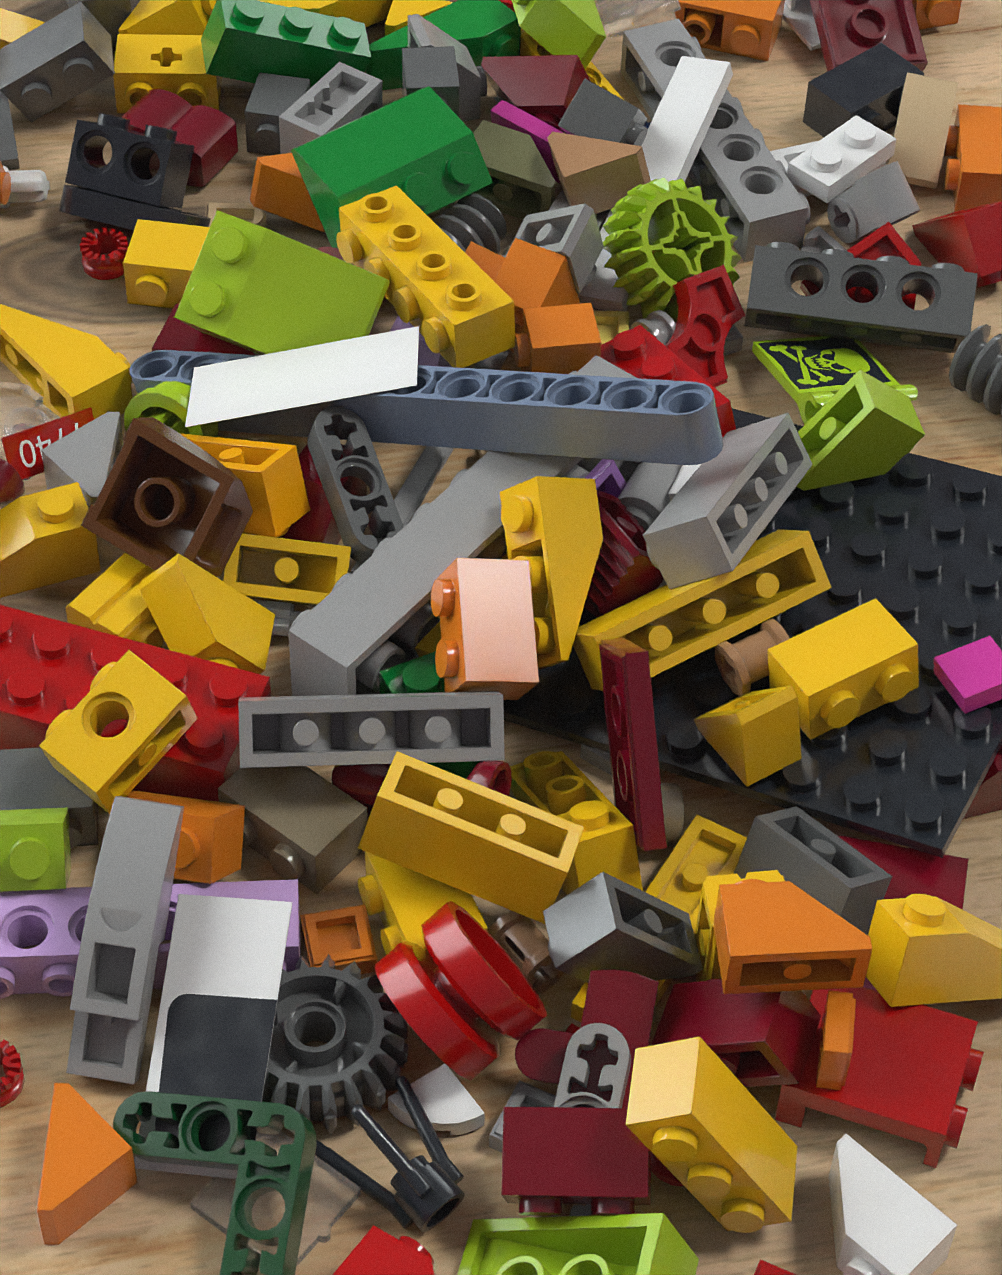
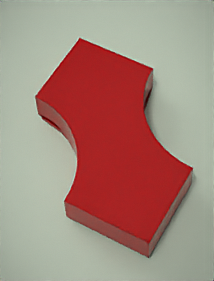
M724 265L683 279L673 285L678 303V320L671 339L665 344L667 348L715 388L727 383L728 379L724 363V345L727 334L733 324L745 316Z

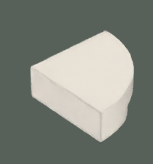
M446 1064L411 1083L434 1130L450 1131V1135H461L484 1126V1111ZM399 1092L388 1097V1110L392 1115L406 1126L416 1129Z

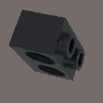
M99 113L97 122L77 120L65 183L158 207L182 208L194 145L176 141L177 131L146 124L144 133L129 130L130 119ZM109 141L112 147V157L106 165L103 159V149ZM156 153L160 166L157 174L153 177L149 169V163L153 154Z

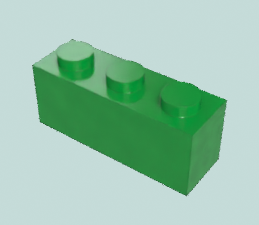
M217 0L201 37L206 74L250 83H256L259 72L310 79L311 88L339 62L365 72L372 58L364 23L347 17H333L306 11L299 7H286L258 0Z

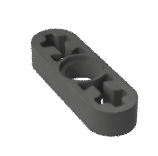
M329 407L317 415L309 433L307 444L344 546L351 547L350 557L362 565L372 556L373 551L379 544L376 538H392L404 526L365 423L355 412L347 408ZM328 431H334L335 435H327ZM339 439H347L344 448H342ZM347 476L357 477L367 484L370 494L366 496L352 495L343 488L340 479ZM367 525H369L372 535L363 534Z

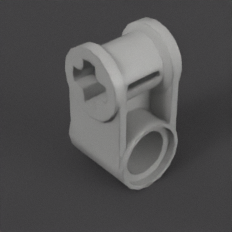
M898 161L885 165L854 182L855 185L831 199L827 209L831 228L836 236L846 243L862 238L887 222L894 225L921 211Z

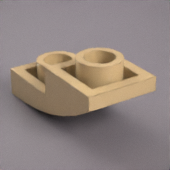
M907 72L893 135L896 138L894 155L888 159V164L898 161L909 184L936 189L958 82Z

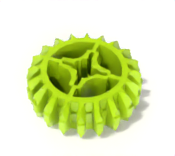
M663 177L661 179H654L644 185L639 184L628 191V195L616 202L615 206L611 209L612 216L603 225L605 231L609 234L603 242V249L612 256L604 267L615 270L618 277L612 288L624 287L628 293L626 305H637L640 303L643 318H647L654 311L661 310L666 312L676 322L678 320V303L673 285L683 279L721 265L725 266L732 285L740 278L733 267L737 265L742 257L731 248L738 236L729 234L725 227L730 216H719L715 211L717 199L704 201L702 199L701 187H689L687 189L682 178L668 182Z

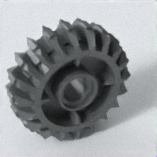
M329 954L322 962L321 967H309V964L301 955L296 963V970L287 972L282 968L262 1102L281 1103L290 1106L303 1114L310 1122L323 1121V1126L332 1135L337 1127V1118L346 1116L359 1126V1123L351 1114L354 1106L364 1105L381 1111L382 1105L386 1102V1091H397L395 1079L401 1076V1068H405V1063L408 1062V1044L405 1043V1039L408 1038V1025L388 995L383 993V986L376 974L361 979V969L358 968L355 961L342 971L336 970L335 962ZM316 1040L327 1042V1044L319 1047L304 1045Z

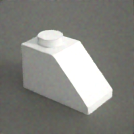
M845 1134L838 1140L829 1173L837 1268L843 1272V1275H931L947 1259L957 1224L849 1135Z

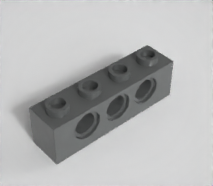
M772 242L767 244V246L755 245L744 326L956 353L960 343L971 332L978 273L964 272L961 266L951 263H937L931 267L909 265L906 259L896 256H882L876 260L854 258L852 253L841 249H827L821 253L799 251L797 246L785 242ZM799 280H808L818 287L819 292L811 296H803L795 292L791 285ZM853 287H863L873 294L874 299L867 303H858L853 301L846 291ZM908 294L921 295L927 300L929 307L923 310H913L905 305L902 297Z

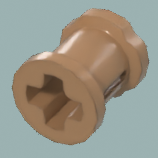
M770 619L761 623L759 632L734 644L724 641L715 646V660L718 669L734 694L741 696L750 692L752 683L768 676L767 649L790 639L784 628L776 620Z
M510 911L501 915L488 929L487 932L515 962L537 994L549 989L564 975V972L555 968L548 952L547 945L549 940L536 927V920Z

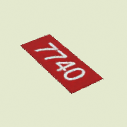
M90 407L1 438L7 462L15 468L22 480L43 473L44 465L41 450L93 421L92 408Z

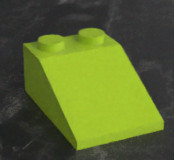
M217 210L174 318L202 333L257 354L265 355L369 336L390 281L270 229Z
M664 1213L473 1219L457 1275H696L699 1258Z

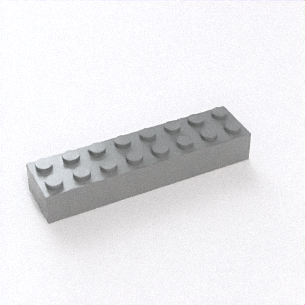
M597 355L578 372L572 371L569 373L573 375L636 378ZM487 451L472 467L458 472L444 492L431 503L421 505L406 526L392 538L388 537L382 540L368 560L352 574L347 573L336 582L330 594L312 610L303 611L294 620L288 630L292 696L380 694L379 671L418 658L415 647L440 621V617L434 616L431 608V590L435 579L456 558L501 559L507 553L505 531L501 522L500 491L536 476L585 478L602 459ZM614 460L626 484L636 467L642 463Z

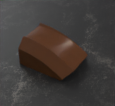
M154 417L133 418L123 438L125 443L96 502L90 505L81 526L153 570H157L174 556L181 554L216 577L221 576L253 513L243 482L213 456Z

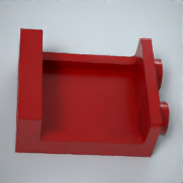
M867 987L813 990L809 1001L819 1012L821 1019L799 1084L781 1086L775 1120L801 1128L807 1109H814L922 1143L927 1147L923 1164L936 1168L943 1145L957 1149L968 1108L955 1104L959 1087L973 1091L984 1054L983 1051L971 1048L978 1021L922 1004L891 1007L878 991ZM828 990L853 993V998L856 999L852 1056L845 1086H841V1090L816 1087L820 1028Z

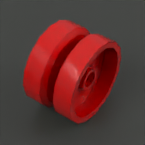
M450 901L421 925L427 950L417 944L403 941L374 966L376 975L386 994L421 1040L458 1075L471 1081L501 1055L495 1031L508 1038L519 1040L547 1016V1012L533 986L500 944L465 909Z

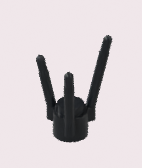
M398 1076L395 1079V1086L432 1162L429 1163L423 1155L409 1160L362 1105L354 1106L351 1114L367 1133V1136L398 1171L390 1181V1184L397 1191L395 1195L317 1139L315 1156L389 1210L404 1229L415 1223L421 1232H426L441 1223L462 1202L465 1194L457 1184L464 1178V1175L449 1159L408 1079L405 1076Z

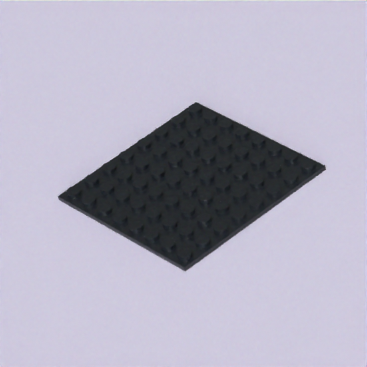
M732 408L736 429L770 419L769 417ZM794 424L797 432L803 427L801 425ZM908 453L883 475L809 490L795 487L756 540L777 530L809 531L832 587L770 618L776 620L784 628L789 638L795 637L876 598L918 643V688L908 692L897 701L888 702L853 719L846 726L834 728L811 740L800 728L802 759L747 787L700 733L694 722L695 718L739 697L732 692L718 669L715 660V646L651 677L659 769L785 809L797 806L811 817L943 858L1002 746V699L964 714L934 674V657L982 638L991 636L1002 650V476ZM583 608L578 627L598 617ZM761 623L726 641L734 644L759 632ZM572 646L568 661L538 670L539 683L518 700H503L505 721L591 748L595 747L609 753L604 691L591 689L574 646ZM769 675L752 683L750 692L770 689Z

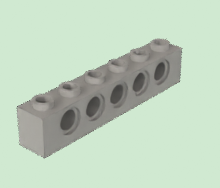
M679 19L623 31L620 72L651 119H653L681 57L706 59L697 38L690 36ZM726 89L688 176L695 187H701L704 201L717 199L715 211L719 216H730L725 227L729 234L738 236L733 245L744 262L753 260L755 245L767 246V244L772 242H785L801 248L804 240L805 226L810 222L808 201L802 193H798L787 177L782 162L776 161L765 145L761 131L757 128L754 129L746 118L738 98L732 97Z

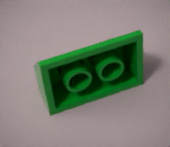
M430 86L417 90L291 149L331 247L338 248L336 236L338 232H341L339 207L358 201L366 195L398 186L428 215L493 183L473 132Z

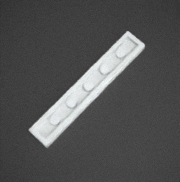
M686 56L681 57L642 144L651 181L664 177L668 182L681 178L685 182L733 76L730 62ZM611 209L604 224L608 221V218L612 216ZM602 227L600 234L602 242H604L609 234ZM602 249L595 263L597 269L593 280L581 293H577L580 304L591 303L593 309L602 311H627L629 306L626 305L628 293L624 287L612 288L618 277L615 270L604 267L612 256L609 252Z

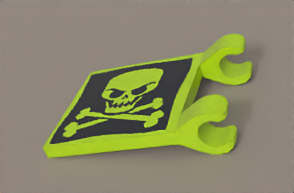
M827 336L753 341L752 352L797 403L804 425L859 370L908 396L911 401L917 400V388L912 384L900 385L860 341Z

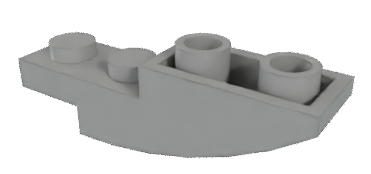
M122 796L114 798L97 862L77 961L70 1010H75L66 1073L129 1084L136 1083L140 1078L159 944L165 940L184 806Z

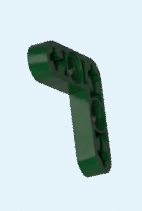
M151 1091L138 1092L126 1098L116 1111L113 1119V1129L132 1147L134 1156L149 1162L238 1170L220 1275H256L258 1268L260 1273L264 1275H295L316 1152V1132L312 1122L294 1108L281 1103ZM152 1115L170 1125H179L178 1137L169 1132L152 1131L145 1138L136 1133V1128L139 1122L149 1121ZM213 1115H226L230 1122L228 1140L221 1148L215 1151H204L199 1144L201 1125L207 1118ZM283 1122L284 1127L295 1134L292 1144L281 1145L278 1156L277 1151L265 1143L250 1140V1128L258 1133L278 1134L282 1130ZM267 1192H279L285 1202V1212L282 1220L277 1226L269 1230H258L252 1220V1209L255 1202L261 1195ZM251 1239L269 1247L278 1246L277 1252L273 1255L262 1250L261 1254L247 1248L248 1241Z

